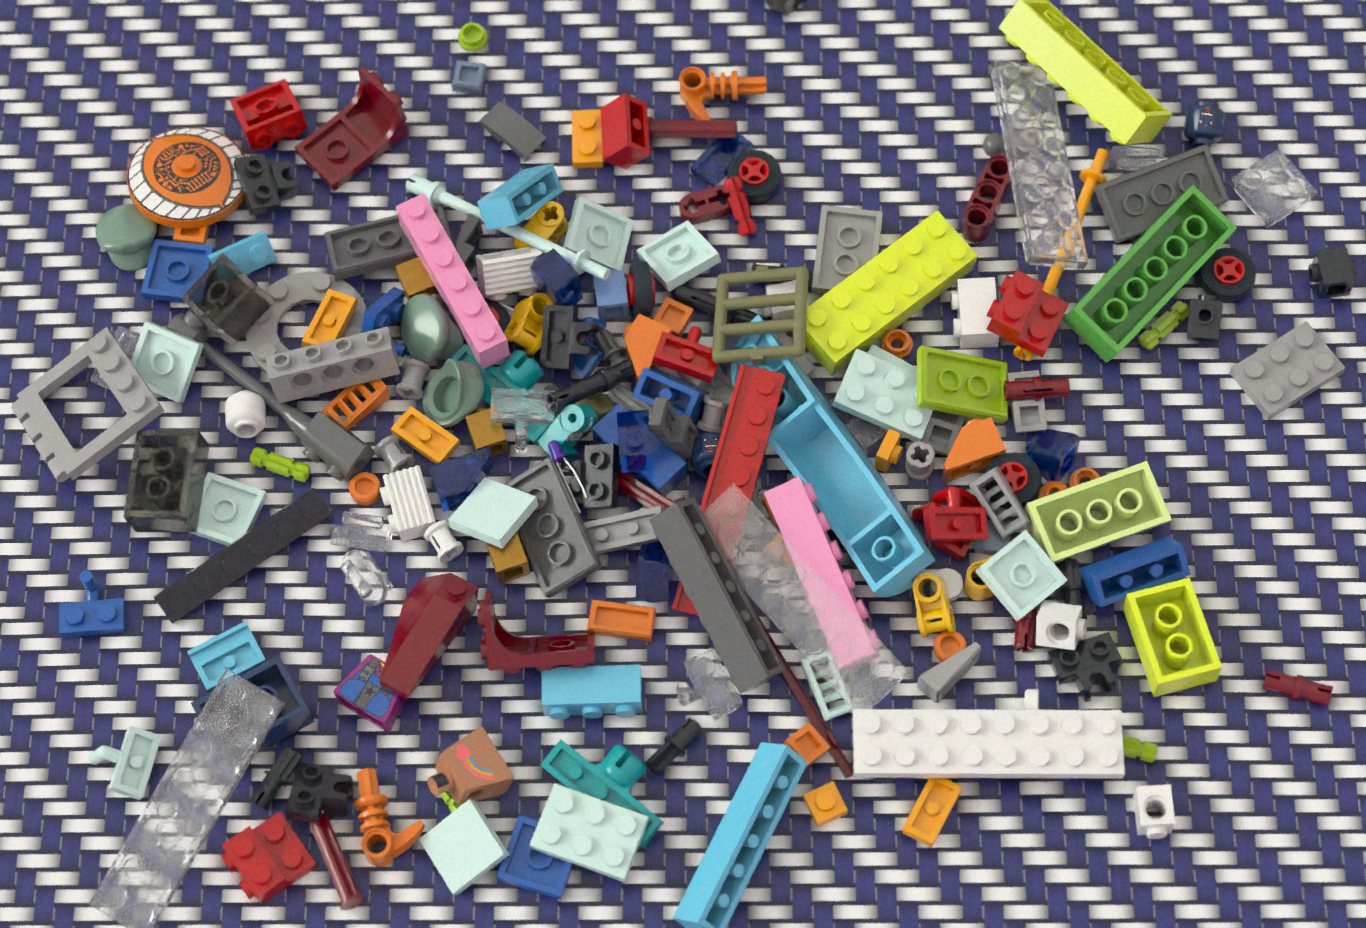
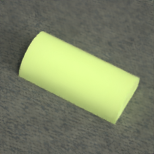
M1147 461L1026 504V514L1031 521L1028 523L1031 536L1053 563L1169 523L1172 520Z

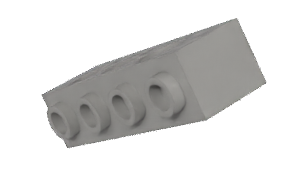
M388 327L266 356L268 379L278 404L400 374L397 351Z

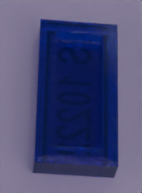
M738 132L736 138H718L690 166V172L710 187H715L727 175L729 164L734 157L744 151L752 150L753 143Z

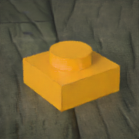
M891 429L888 430L876 454V469L887 473L891 463L895 465L898 463L903 451V447L900 446V433Z
M834 781L803 794L804 802L817 828L848 814V809Z

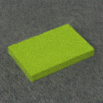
M923 345L917 349V407L976 419L981 418L982 420L992 417L993 422L1002 424L1008 420V401H1005L1004 381H1008L1006 362Z

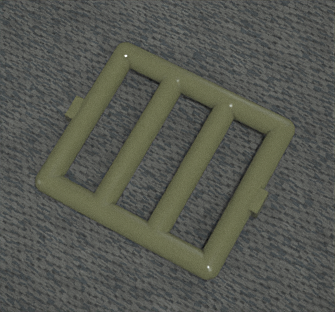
M768 265L756 266L755 271L722 273L717 277L712 347L713 362L720 364L751 361L753 365L765 364L767 359L801 357L804 355L809 271L805 266L770 269ZM796 279L794 293L728 298L729 285ZM795 305L794 318L727 324V311ZM793 331V345L725 350L726 337Z

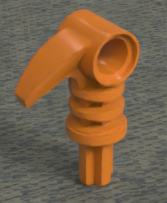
M688 67L679 75L680 97L695 120H710L702 103L705 99L714 100L715 95H721V99H725L726 95H731L733 101H738V94H765L767 92L766 77H738V71H732L730 77H725V72H721L720 77H715L714 72H710V76L706 77L702 69ZM690 85H697V87H694V88H691V87H688V86H690Z
M364 768L357 772L360 798L354 802L355 809L362 812L359 814L358 819L361 823H364L360 826V831L364 834L361 846L370 864L376 867H384L389 865L394 858L407 851L417 841L425 825L420 819L401 832L393 833L390 829V822L385 820L389 814L383 808L388 805V798L386 795L380 794L377 772L374 768ZM377 842L387 844L385 850L381 853L375 854L370 852L371 847Z

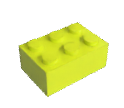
M1190 578L1126 595L1123 611L1153 697L1217 681L1222 665Z

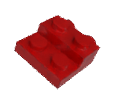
M285 79L229 100L251 150L257 148L267 149L277 140L285 137L295 138L300 135L301 131L308 129L302 110Z
M1016 270L1013 277L1006 275L998 291L1003 294L1001 300L994 299L986 316L991 318L986 330L1043 358L1069 303L1043 291L1044 283Z
M281 811L254 829H251L250 826L222 844L226 852L221 856L222 860L231 873L236 870L239 871L243 877L239 885L250 900L255 896L261 905L317 868L315 861Z

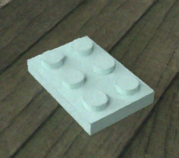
M857 348L853 353L832 403V406L886 430L896 431L901 434L900 436L913 442L921 441L933 412L930 409L917 407V374Z
M554 783L530 842V848L625 882L649 818L648 816Z

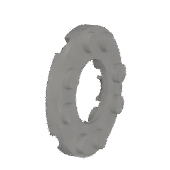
M321 272L297 273L271 284L253 303L246 322V340L257 366L268 376L266 356L290 351L280 342L278 337V325L282 316L296 305H306L310 302L321 304L328 289L354 297L358 301V306L341 338L361 333L364 312L367 308L359 293L344 280L335 281L333 275Z

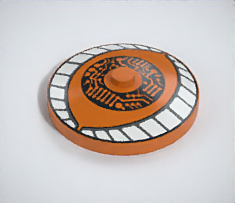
M183 127L162 132L146 141L132 156L127 169L129 195L135 207L145 217L158 224L180 229L199 228L214 224L233 213L244 200L233 164L235 158L244 157L245 154L233 140L210 129Z

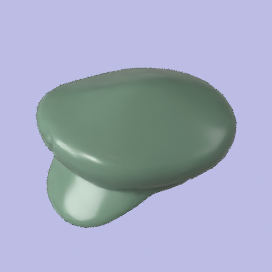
M134 204L119 205L110 209L100 218L96 225V239L99 246L108 252L111 260L118 268L124 271H136L148 265L154 237L157 232V223L145 217Z
M418 294L407 302L402 311L400 328L403 342L411 356L425 364L430 363L434 359L447 361V359L452 358L464 345V337L458 326L447 316L441 304L434 297L427 294Z
M447 359L444 366L431 377L424 390L423 409L426 417L442 428H447L458 424L465 416H468L478 406L484 392V380L479 369L467 361Z

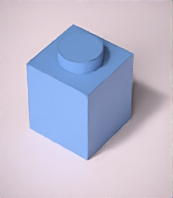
M610 269L611 273L607 280H602L593 275L599 319L609 320L630 317L624 270L616 271Z

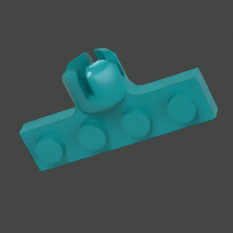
M464 344L452 359L470 362L479 369L484 380L482 400L491 408L495 407L497 413L537 446L539 444L537 441L555 420L554 417L528 396L529 390L543 376V370L533 358L527 357V353L518 349L501 366L494 367L491 365L482 369L470 347Z
M560 739L540 764V766L569 789L648 816L649 822L639 845L643 849L664 823L632 796V787L644 774L646 766L639 758L621 745L614 746L601 763L594 765Z

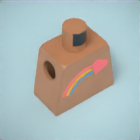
M482 726L441 753L435 766L437 774L428 777L427 783L433 795L437 796L449 791L455 802L463 805L469 799L479 801L507 793L514 776Z

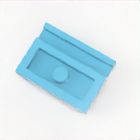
M246 621L187 651L208 693L267 662Z

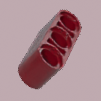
M997 154L988 159L964 210L961 231L964 238L970 242L976 243L986 239L1011 186L1013 162L1005 155ZM994 172H1001V173H1003L1004 175L999 176V175H995V174H993V173H994ZM986 196H987V197H991V198H993V199H992V200H984L982 197H986ZM972 221H978V222H980V223H982V224H981V225H973V224H971L970 222H972Z

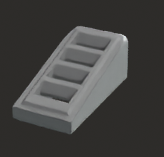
M996 466L968 484L982 507H986L987 515L1002 538L1007 537L1031 522L999 466ZM995 479L998 485L985 492L982 487ZM1002 490L1005 496L991 504L989 498ZM1009 501L1012 507L998 515L995 509ZM1016 512L1019 518L1004 526L1002 520Z
M975 642L924 672L918 677L917 687L932 701L939 703L980 659L981 646Z

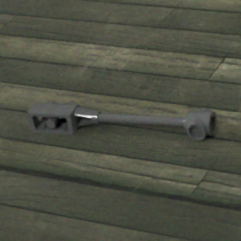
M188 310L186 314L180 313L169 322L166 327L167 329L204 344L201 354L246 389L260 395L268 406L283 417L284 421L301 439V443L306 446L302 453L316 463H319L321 459L329 464L326 472L335 479L342 481L345 477L351 480L355 475L363 471L374 456L373 448L330 415L318 411L314 418H311L299 409L290 407L285 402L278 404L275 394L207 343L209 332L206 328L209 323L195 312Z

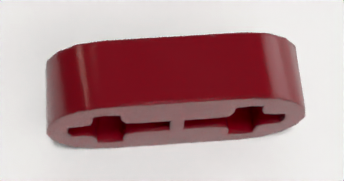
M719 185L684 196L679 203L682 221L686 222L688 220L692 225H696L731 214L732 209L728 197H731L730 193H726L724 185ZM723 197L727 204L721 205L717 198ZM694 205L698 212L692 213L691 210H688V206Z

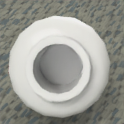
M248 390L239 391L230 396L225 403L227 429L240 438H251L261 432L267 423L266 406L263 398Z

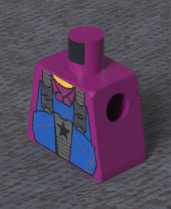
M370 654L333 692L338 703L389 733L406 698L380 685L385 662Z

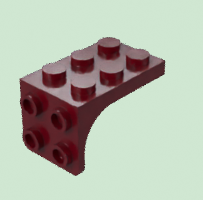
M365 67L358 70L360 84L352 101L341 112L294 147L296 154L333 191L341 187L408 134L405 123L407 117L402 110L403 101L394 90L388 91L384 87V83L379 75L374 71L370 73Z
M486 591L485 599L479 601L478 626L479 629L485 628V632H482V641L480 642L482 660H488L489 670L518 673L523 671V668L536 667V670L549 671L555 669L556 665H569L570 668L577 669L587 667L589 663H595V632L536 637L517 636L500 624L495 613L493 591Z

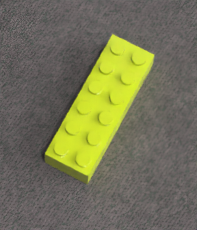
M1018 0L999 26L1006 34L1005 39L1010 44L1020 47L1027 54V60L1033 65L1042 67L1048 73L1046 75L1047 78L1055 85L1062 86L1068 92L1067 96L1077 105L1084 106L1090 112L1088 114L1089 117L1097 124L1104 125L1111 132V138L1117 143L1128 145L1152 142L1172 116L1169 110L1050 1Z
M937 210L807 307L805 346L827 372L833 376L850 363L856 348L865 352L872 344L882 339L885 334L894 330L955 284L957 279H961L971 272L978 255Z

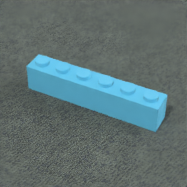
M761 742L673 916V919L685 928H726L808 763L788 745Z

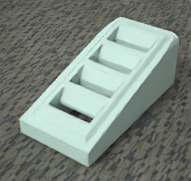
M831 648L800 660L824 721L855 709ZM826 661L828 662V668L813 673L811 667ZM831 673L833 674L835 679L818 685L816 679ZM838 685L840 691L826 697L822 696L821 691ZM843 697L844 704L829 710L827 709L826 703Z

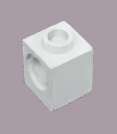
M1043 601L1036 619V645L1075 650L1079 639L1085 638L1087 619H1082V606ZM1057 624H1063L1067 628H1061Z
M1171 784L1137 786L1133 795L1137 835H1147V838L1150 839L1166 837L1167 834L1172 833L1175 825ZM1151 807L1157 808L1161 811L1163 817L1159 819L1151 818L1147 814L1146 809Z

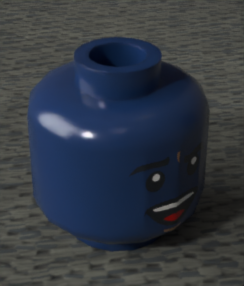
M1196 102L1195 106L1190 107L1186 111L1185 137L1193 141V146L1195 147L1207 144L1210 148L1212 143L1219 142L1223 138L1226 118L1224 111L1219 109V105L1214 102Z
M705 432L695 437L691 465L698 475L706 479L709 478L721 434L718 432Z

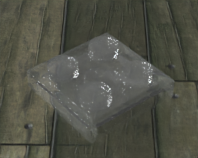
M1280 149L1275 150L1230 179L1229 183L1266 228H1269L1312 201L1317 195L1315 188Z

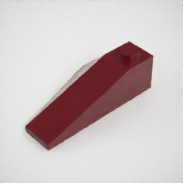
M452 573L421 578L404 599L381 674L380 685L408 699L475 613L479 587Z

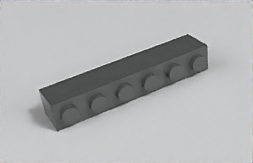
M695 498L676 502L651 518L649 521L654 529V534L661 542L671 567L676 571L684 586L685 594L695 607L701 624L707 630L714 644L715 651L721 657L729 672L730 680L736 686L739 694L757 688L784 672L785 669Z

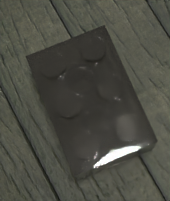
M198 429L139 430L136 433L123 518L135 532H197L210 446Z

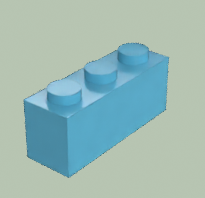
M551 163L523 169L477 201L487 230L517 225L563 192L554 165Z
M641 665L587 666L577 669L556 667L553 670L542 671V709L544 716L561 720L569 718V715H583L585 718L594 719L601 717L602 714H615L618 717L626 718L634 716L635 713H643Z

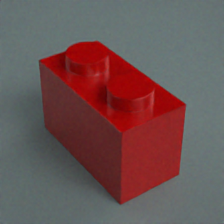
M624 93L600 108L603 161L626 170L650 155L646 102Z

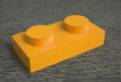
M600 109L572 111L573 169L603 168Z
M328 289L302 339L303 345L306 347L341 338L358 306L357 299Z
M412 406L405 411L391 428L393 435H396L397 438L439 467H442L461 445L457 437Z
M929 778L902 828V833L932 848L962 792V786L946 778Z

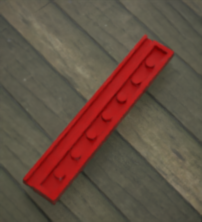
M740 364L700 507L732 570L786 380V375L757 367H749L745 364ZM679 581L672 609L699 617L691 600L685 594L684 586Z

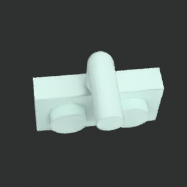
M130 725L126 730L121 750L102 745L89 755V761L94 765L101 763L103 760L116 763L108 790L140 800L144 796L162 736Z

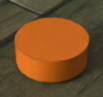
M369 472L359 473L349 483L351 498L359 505H371L381 496V484L374 474Z
M946 630L939 633L933 645L936 659L943 662L966 648V641L956 631L950 633Z

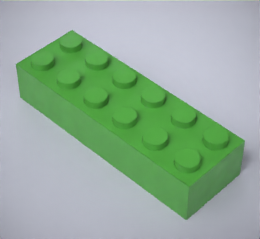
M1192 185L1179 196L1062 320L1107 363L1120 353L1230 237L1237 227Z

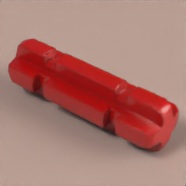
M735 176L726 179L723 184L726 193H730L731 196L728 197L735 221H739V225H737L739 234L741 236L754 234L757 232L755 221L750 218L752 212L746 193L741 190V188H744L741 178Z

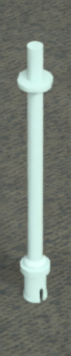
M416 173L409 177L415 181V184L407 180L406 190L416 195L424 193L431 205L435 206L442 203L463 214H472L480 218L482 223H485L480 215L479 207L447 193L444 184L438 181L431 182ZM517 225L497 228L501 232L571 264V272L576 276L585 271L602 280H607L610 276L611 270L591 261V254L586 249H582L576 254Z

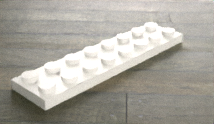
M853 709L854 777L1123 778L1125 775L1121 710Z

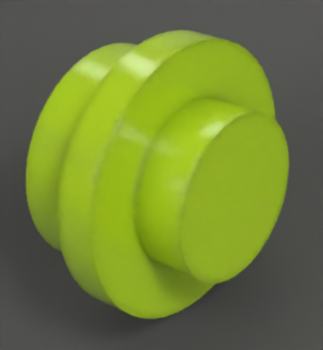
M472 22L465 24L458 34V41L464 50L474 52L482 49L487 44L488 36L486 30L481 25Z

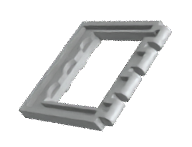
M107 327L17 394L19 399L11 406L58 482H64L69 477L75 480L165 411L113 333ZM93 363L127 415L78 452H75L42 400Z

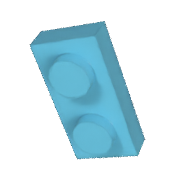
M264 230L208 255L221 285L278 260Z

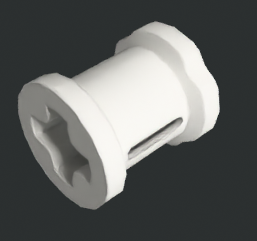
M447 520L434 523L423 534L425 540L431 541L438 552L437 557L441 563L451 561L464 550L462 543L457 541L449 530L450 525Z

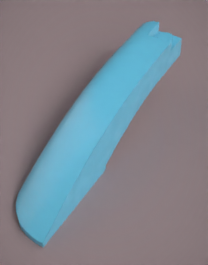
M757 315L751 322L764 320L760 315ZM774 333L743 335L735 347L737 349L782 346L783 344ZM793 357L767 359L765 364L753 365L751 361L731 363L733 387L735 386L740 364L786 375L768 442L795 478L800 477L806 484L811 482L818 496V500L814 504L820 512L823 511L832 530L845 547L872 591L879 596L889 597L903 593L913 587V578L933 563L935 558L925 545V539L880 473Z

